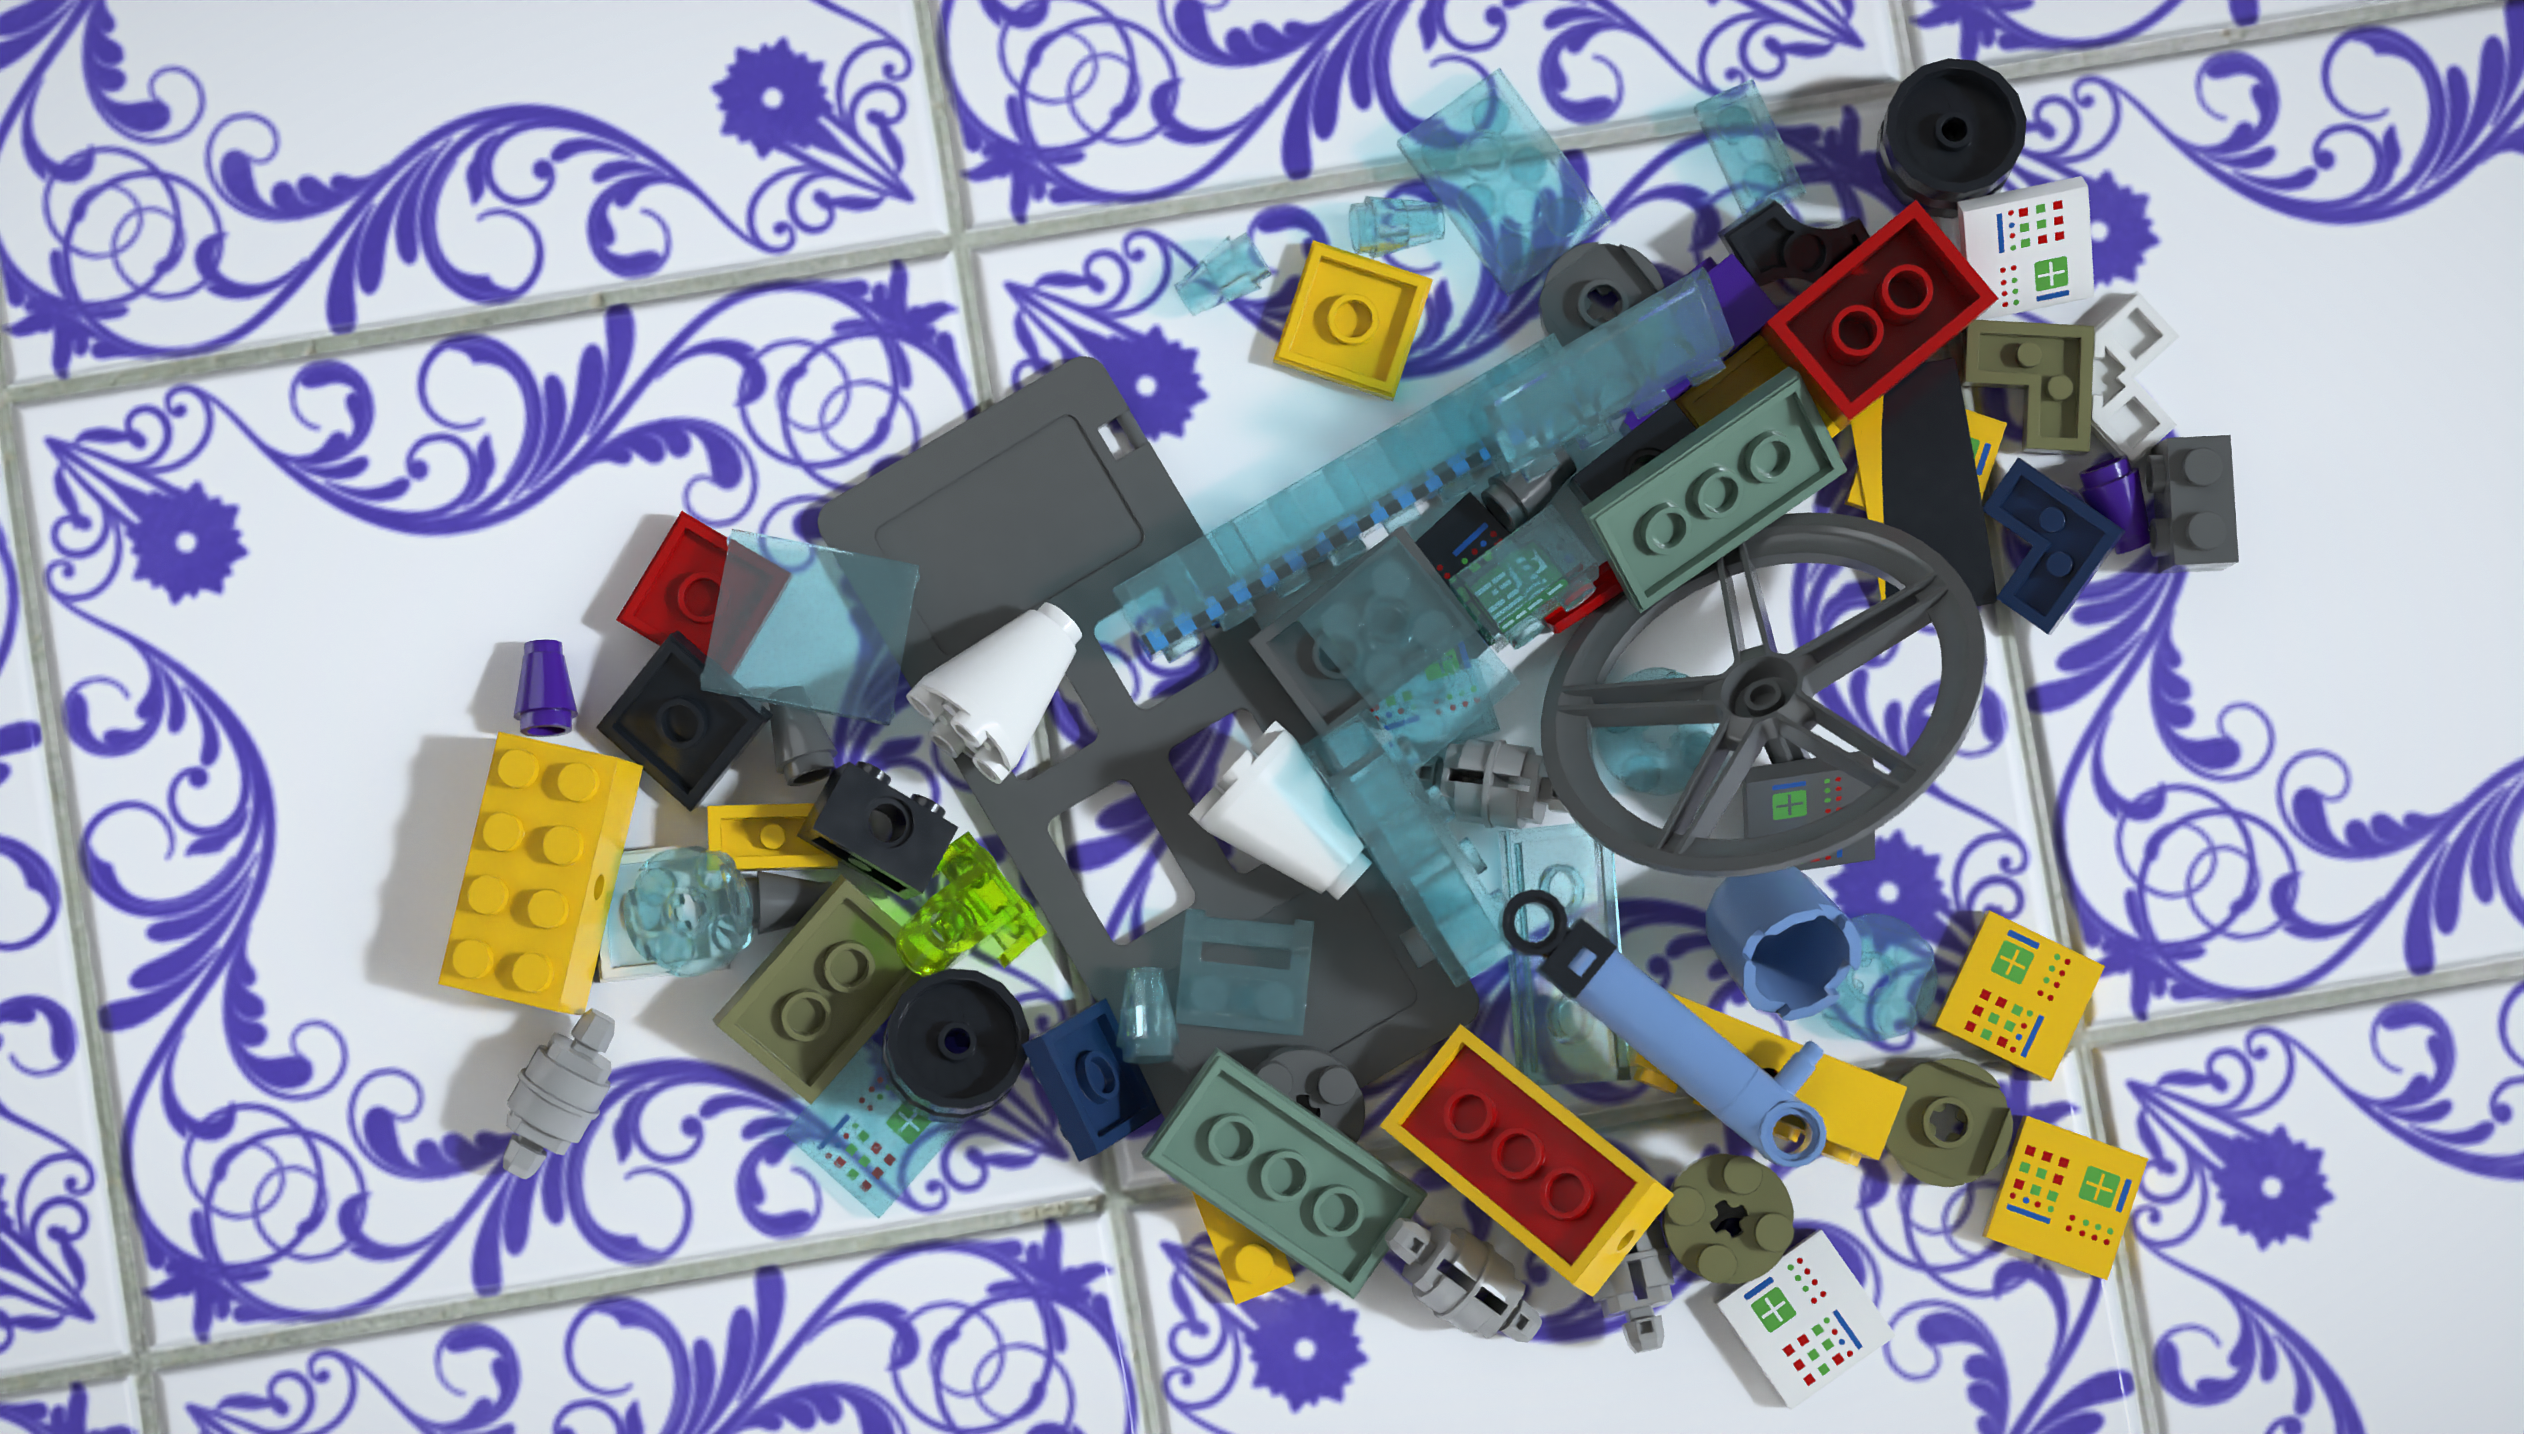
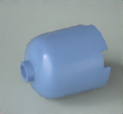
M1794 866L1774 872L1726 877L1716 888L1707 908L1706 934L1716 956L1753 1008L1756 1010L1761 1009L1765 1012L1778 1013L1782 1020L1793 1021L1814 1016L1834 1004L1840 998L1836 988L1847 977L1851 967L1856 971L1861 964L1862 941L1853 922L1810 877Z

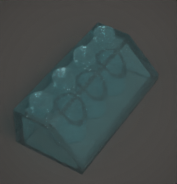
M1704 267L1697 269L1476 398L1468 419L1506 483L1521 474L1526 483L1540 478L1560 465L1555 455L1577 442L1581 450L1585 451L1616 432L1611 424L1614 420L1630 411L1634 412L1637 419L1643 418L1671 400L1666 390L1687 378L1692 387H1696L1726 368L1721 358L1725 357L1735 344Z

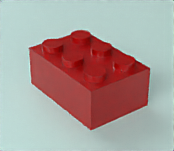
M1915 200L1770 318L1759 334L1787 367L1790 366L1800 373L1810 395L1838 429L1842 430L1985 313L1999 298L1918 201Z

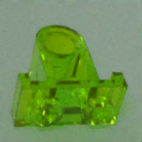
M967 831L948 846L932 876L934 878L942 872L950 884L930 897L899 928L895 941L897 953L903 964L912 972L921 976H927L952 968L991 938H994L1004 950L996 959L1003 968H1006L1047 933V930L1037 919L1036 912L1031 904L1017 894L999 871L993 856L985 848L981 847L969 831ZM932 929L936 930L942 936L944 941H941L938 937H936Z

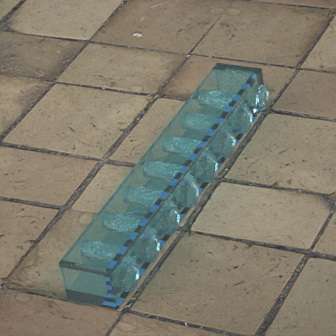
M1552 333L1112 589V598L1150 662L1164 655L1168 663H1172L1198 648L1202 643L1197 635L1213 625L1219 623L1222 629L1227 631L1253 616L1257 611L1252 603L1268 593L1274 591L1277 597L1282 599L1308 584L1312 579L1307 571L1323 561L1329 559L1333 567H1337L1352 559L1367 548L1362 539L1384 527L1388 535H1390L1399 527L1403 526L1405 528L1421 517L1417 507L1439 495L1444 504L1465 493L1476 485L1471 475L1493 463L1499 472L1515 464L1530 453L1526 445L1529 441L1545 432H1548L1552 440L1570 432L1585 421L1580 412L1586 409L1593 398L1555 334Z

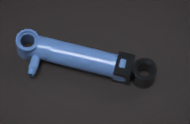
M1530 889L1514 895L1503 905L1498 916L1497 928L1501 940L1509 950L1521 956L1534 957L1541 955L1544 960L1535 969L1537 973L1570 1000H1575L1758 1150L1764 1159L1775 1165L1797 1168L1810 1164L1820 1155L1826 1143L1827 1132L1823 1118L1813 1107L1803 1103L1795 1096L1797 1091L1814 1072L1815 1065L1823 1056V1049L1813 1041L1806 1042L1801 1050L1794 1053L1775 1078H1773L1616 950L1617 946L1584 919L1579 918L1575 920L1569 928L1567 926L1568 918L1564 906L1556 896L1544 890ZM1525 905H1537L1548 914L1550 928L1546 937L1539 942H1528L1521 938L1516 931L1514 925L1515 916L1518 910ZM1792 1114L1803 1123L1805 1139L1797 1150L1785 1153L1774 1142L1773 1128L1780 1118Z

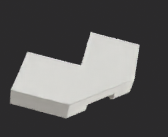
M2138 290L2094 329L2091 432L2114 457L2127 455L2131 467L2177 426L2173 419L2134 379L2180 337Z

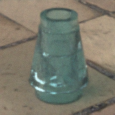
M1366 196L1363 203H1353L1349 208V233L1352 248L1355 254L1368 253L1371 259L1426 244L1432 240H1442L1445 235L1443 207L1440 202L1428 203L1427 201Z
M1244 232L1235 239L1228 235L1190 270L1182 280L1174 284V287L1187 309L1195 317L1204 310L1208 311L1262 289L1260 282L1270 277L1272 272L1247 232Z
M1138 967L1126 970V983L1124 984L1116 1046L1123 1048V1061L1132 1064H1154L1174 1060V1045L1179 1044L1180 1039L1167 984L1164 981V969L1159 967Z

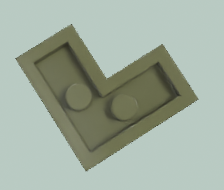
M1975 320L1963 330L1961 386L2024 389L2022 452L2086 455L2090 452L2095 326Z

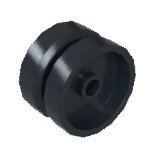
M1947 58L1921 66L1900 83L1888 105L1884 120L1878 131L1876 161L1886 187L1905 206H1909L1917 200L1930 217L1951 219L1958 217L1957 202L2000 193L2025 145L2027 118L2018 93L1999 72L1977 61Z
M949 968L924 976L901 995L883 1034L881 1064L889 1088L908 1110L932 1122L963 1123L987 1115L1008 1096L1028 1058L1022 1044L1029 1040V1027L1021 1004L1003 983L977 970ZM948 1036L954 1037L957 1047H967L968 1049L960 1054L952 1053L946 1048L945 1040Z

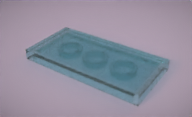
M1576 823L1498 831L1504 904L1520 892L1530 889L1544 890L1556 896L1564 906L1568 918L1567 926L1569 928L1575 920L1582 918L1617 946L1616 950L1622 954L1613 852L1592 839ZM1528 904L1518 910L1514 925L1521 938L1528 942H1539L1546 937L1550 928V920L1548 914L1541 907ZM1507 947L1516 1068L1537 1085L1631 1080L1629 1045L1575 1000H1570L1535 971L1544 960L1541 955L1534 957L1521 956Z

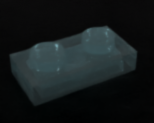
M1753 79L1695 105L1693 111L1742 215H1745L1769 198L1776 200L1784 206L1804 197L1806 190Z

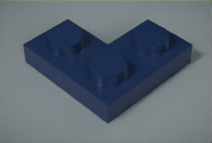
M2018 457L1983 506V511L2033 545V547L1996 598L2046 634L2052 635L2126 531Z

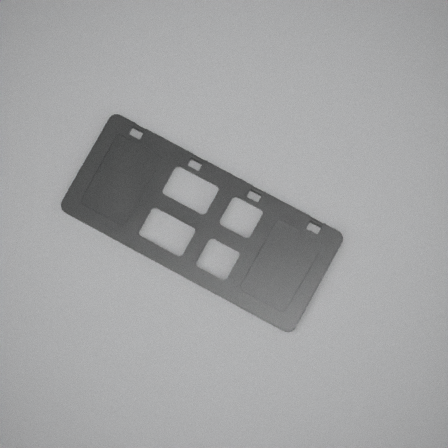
M1080 356L1069 360L835 497L823 506L818 516L819 532L911 689L931 671L1026 611H1037L1045 602L1061 609L1079 627L1082 638L1075 644L1077 651L1065 674L1097 726L1098 735L1096 740L1030 780H1020L1011 771L1000 784H997L984 776L974 765L972 758L962 752L953 760L1095 1001L1107 999L1152 1091L1158 1108L1165 1119L1216 1047L1247 1069H1251V1071L1255 1069L1258 1063L1267 1059L1268 1054L1279 1048L1293 1045L1317 1047L1329 1052L1347 1067L1361 1089L1450 1036L1460 1024L1465 1027L1474 1020L1479 1010V997L1452 949L1447 944L1430 912L1329 743H1324L1248 641L1262 630L1247 606L1234 613L1235 618L1216 629L1213 625L1203 631L1218 657L1217 668L1150 709L1139 708L1134 703L1096 639L1095 628L1098 623L1163 585L1174 586L1179 591L1189 610L1201 604L1198 597L1217 587L1219 592H1222L1234 585L1101 362L1088 356ZM1116 419L1135 449L1117 461L1098 431ZM1237 710L1250 712L1262 733L1277 721L1296 739L1308 759L1316 755L1318 756L1336 786L1329 792L1365 846L1361 853L1372 864L1338 900L1327 890L1320 894L1265 863L1248 873L1236 872L1214 836L1202 828L1189 815L1195 804L1169 762L1170 751L1175 746ZM1116 781H1126L1133 787L1195 892V901L1192 906L1126 945H1118L1112 941L1048 831L1049 823L1052 819ZM1417 924L1437 956L1420 968L1417 967L1399 937L1400 934ZM1297 1095L1296 1102L1316 1115L1317 1108L1311 1107L1308 1104L1307 1095Z

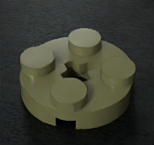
M1941 1058L1917 1063L1906 1073L1898 1077L1895 1082L1906 1086L1907 1089L1884 1147L1904 1172L1914 1179L1929 1185L1955 1187L1973 1182L1997 1167L2009 1148L2013 1132V1119L2011 1110L2007 1106L2006 1097L1999 1089L2001 1088L1989 1072L1965 1060ZM1949 1103L1957 1108L1955 1118L1964 1124L1960 1134L1949 1133L1944 1142L1935 1136L1936 1126L1930 1123V1117L1933 1111L1943 1112Z
M1723 1153L1704 1156L1681 1170L1669 1189L1674 1196L1665 1206L1662 1217V1229L1666 1243L1674 1257L1683 1267L1712 1283L1741 1284L1763 1276L1781 1260L1786 1248L1790 1246L1793 1240L1794 1210L1787 1188L1774 1171L1749 1156ZM1723 1200L1731 1208L1741 1205L1746 1215L1739 1221L1741 1231L1732 1237L1726 1230H1719L1715 1233L1710 1224L1718 1216L1715 1205Z

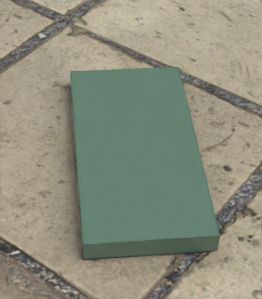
M1788 366L1581 508L1580 511L1630 604L1638 612L1642 613L1844 474L1847 469L1800 373Z
M1217 1047L1142 1151V1156L1147 1161L1353 1300L1390 1249L1384 1239L1390 1227L1398 1218L1411 1219L1428 1195L1422 1187Z

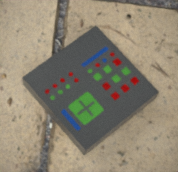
M1850 752L1852 755L1874 766L1873 759L1863 752ZM1818 757L1751 767L1742 782L1744 839L1773 835L1812 823L1855 801L1869 791L1871 787ZM1875 831L1829 855L1794 867L1803 871L1875 860Z

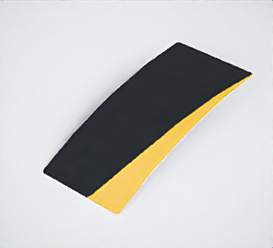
M1948 358L1925 362L1851 421L1867 517L1869 520L1878 521L1900 529L1927 544L1957 571L1970 590L1976 606L1993 604L1997 602L1996 586L1977 470L1956 360ZM1878 577L1881 601L1900 591L1896 586Z

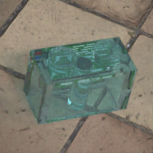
M1550 504L1450 578L1449 585L1451 591L1478 625L1480 632L1496 653H1498L1509 644L1514 650H1517L1532 641L1545 628L1541 620L1560 606L1568 612L1588 599L1596 590L1593 582L1599 578V564L1556 508Z

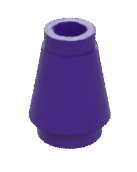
M2127 455L2103 461L2081 471L2079 476L2083 487L2078 491L2085 503L2126 531L2114 547L2116 554L2127 553L2151 543L2139 468L2131 467Z
M548 639L526 642L524 644V656L513 717L520 721V732L526 736L554 737L568 734L572 731V719L578 716L563 654V644L560 641Z

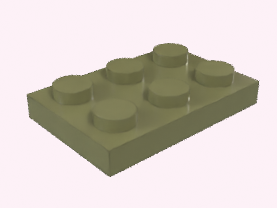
M840 874L712 1020L718 1028L808 1103L812 1104L892 1014L901 995L924 977L939 959L847 878Z

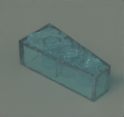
M1365 707L1301 746L1313 767L1316 768L1333 790L1331 792L1332 797L1357 835L1363 838L1366 843L1364 845L1365 850L1389 886L1396 891V898L1441 969L1456 988L1513 952L1501 940L1497 928L1499 913L1508 900L1499 888L1489 893L1478 875L1488 869L1485 862L1468 837L1457 842L1447 825L1456 816L1436 785L1425 790L1414 772L1424 766V763L1404 733L1393 738L1368 708ZM1517 914L1515 916V923L1519 921Z

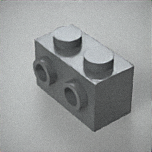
M2231 435L2164 439L2151 449V455L2147 456L2145 464L2147 490L2149 493H2154L2155 518L2151 519L2149 534L2151 553L2153 557H2158V573L2222 571L2238 563Z

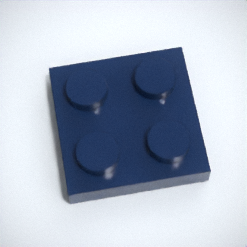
M1106 998L1083 1008L1022 1044L1030 1061L1032 1074L1042 1085L1058 1118L1060 1131L1070 1143L1079 1162L1101 1153L1161 1114L1152 1091Z

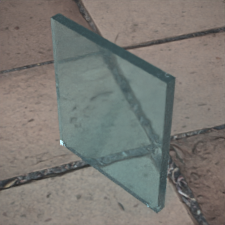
M732 529L731 535L726 540L728 551L705 669L700 674L701 690L890 726L891 719L895 716L893 707L916 583L920 580L919 565Z

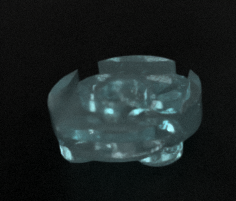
M1654 667L1637 671L1624 678L1621 682L1689 676L1676 672L1677 670ZM1720 723L1676 725L1677 732L1669 737L1671 748L1660 750L1656 742H1645L1642 732L1650 726L1596 727L1595 739L1603 764L1610 774L1622 782L1626 788L1637 793L1667 796L1683 792Z
M683 846L657 853L646 860L637 871L642 872L636 879L634 889L627 892L624 902V919L633 946L647 961L654 960L660 967L668 969L669 971H666V973L671 975L695 977L726 966L735 958L739 951L747 948L751 943L754 934L751 894L733 858L727 853L711 851L700 846ZM684 894L690 895L693 902H698L701 910V915L698 917V925L694 929L689 920H679L676 908L682 907L685 904Z
M1871 913L1850 918L1862 941L1861 964L1859 967L1867 968L1870 966L1872 959L1878 960L1882 963V973L1889 976V982L1886 988L1878 987L1873 996H1868L1863 993L1864 982L1855 978V971L1851 967L1847 977L1836 988L1840 998L1834 1004L1820 1011L1821 1017L1836 1032L1859 1041H1883L1905 1035L1925 1017L1935 998L1938 976L1933 949L1927 940L1923 939L1912 926L1893 916Z

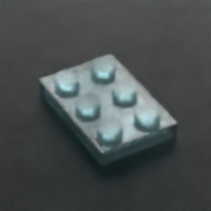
M1500 67L1397 140L1396 146L1507 297L1552 266L1563 254L1581 245L1611 222L1609 215Z
M1396 536L1392 537L1297 618L1421 766L1426 764L1520 684L1517 678Z

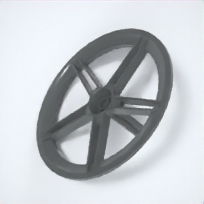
M1806 512L1784 514L1642 613L1638 612L1630 604L1623 591L1588 614L1561 653L1550 677L1544 697L1541 716V748L1545 768L1552 787L1575 823L1592 839L1621 857L1663 872L1715 878L1749 876L1786 869L1829 855L1862 839L1903 812L1940 776L1962 746L1974 723L1986 681L1987 644L1979 610L1970 590L1957 571L1927 544L1900 529L1878 521L1836 513ZM1795 563L1831 564L1861 570L1877 576L1896 586L1900 591L1794 651L1782 654L1778 653L1756 569ZM1743 572L1762 642L1761 645L1745 649L1732 579L1733 575ZM1720 581L1734 656L1733 664L1724 673L1719 675L1604 684L1608 674L1624 650L1655 618L1692 593ZM1928 624H1933L1941 648L1942 662L1938 696L1927 724L1905 757L1813 699L1814 695ZM1720 723L1663 829L1640 819L1628 811L1611 795L1599 778L1592 753V728ZM1817 724L1885 766L1891 772L1889 774L1884 773L1811 730ZM1763 747L1768 754L1771 764L1809 759V753L1871 787L1865 794L1836 812L1788 831L1747 839H1708ZM1730 751H1734L1725 768L1723 769L1722 773L1720 774L1719 778L1717 779L1716 783L1714 784L1713 788L1711 789L1710 793L1708 794L1707 798L1705 799L1704 803L1702 804L1701 808L1699 809L1714 779L1716 778L1721 766L1723 765L1727 755Z

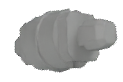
M1468 739L1465 745L1449 743L1444 763L1442 757L1431 755H1417L1409 758L1407 763L1405 784L1417 792L1435 796L1439 793V806L1448 812H1455L1458 821L1484 824L1485 828L1491 829L1496 826L1523 829L1526 823L1542 825L1546 805H1548V810L1551 812L1568 813L1552 787L1543 756L1536 755L1533 747L1507 744L1506 740L1500 739L1495 742ZM1465 776L1483 780V785L1462 782V778ZM1508 783L1530 786L1529 792L1508 788Z
M591 1008L582 1014L572 1029L571 1035L574 1037V1040L554 1032L547 1046L539 1045L527 1067L520 1070L517 1075L519 1081L507 1101L510 1111L507 1114L506 1126L519 1134V1136L512 1134L504 1151L503 1168L522 1179H528L537 1172L547 1157V1152L544 1148L564 1156L571 1142L578 1143L591 1120H595L600 1114L598 1108L611 1087V1083L608 1080L611 1074V1062L598 1054V1052L606 1053L614 1036L615 1020Z
M1398 1218L1395 1220L1386 1233L1384 1239L1388 1247L1406 1262L1402 1275L1413 1284L1412 1292L1414 1297L1431 1308L1434 1315L1439 1319L1449 1321L1465 1333H1472L1477 1330L1489 1338L1500 1330L1512 1339L1526 1343L1532 1340L1541 1327L1542 1320L1538 1312L1522 1299L1526 1285L1515 1278L1513 1264L1498 1254L1489 1242L1479 1240L1464 1228L1457 1227L1449 1230L1439 1222L1430 1230H1427L1408 1218ZM1443 1259L1452 1264L1446 1274L1437 1269ZM1482 1286L1489 1291L1484 1301L1476 1297Z
M1659 1220L1652 1222L1593 1297L1594 1303H1601L1604 1318L1625 1314L1627 1323L1622 1324L1621 1327L1627 1345L1634 1354L1660 1349L1663 1346L1665 1335L1662 1316H1655L1653 1308L1666 1305L1673 1300L1670 1286L1675 1285L1668 1257L1671 1255L1669 1248H1666ZM1633 1291L1635 1293V1296H1637V1301H1635Z

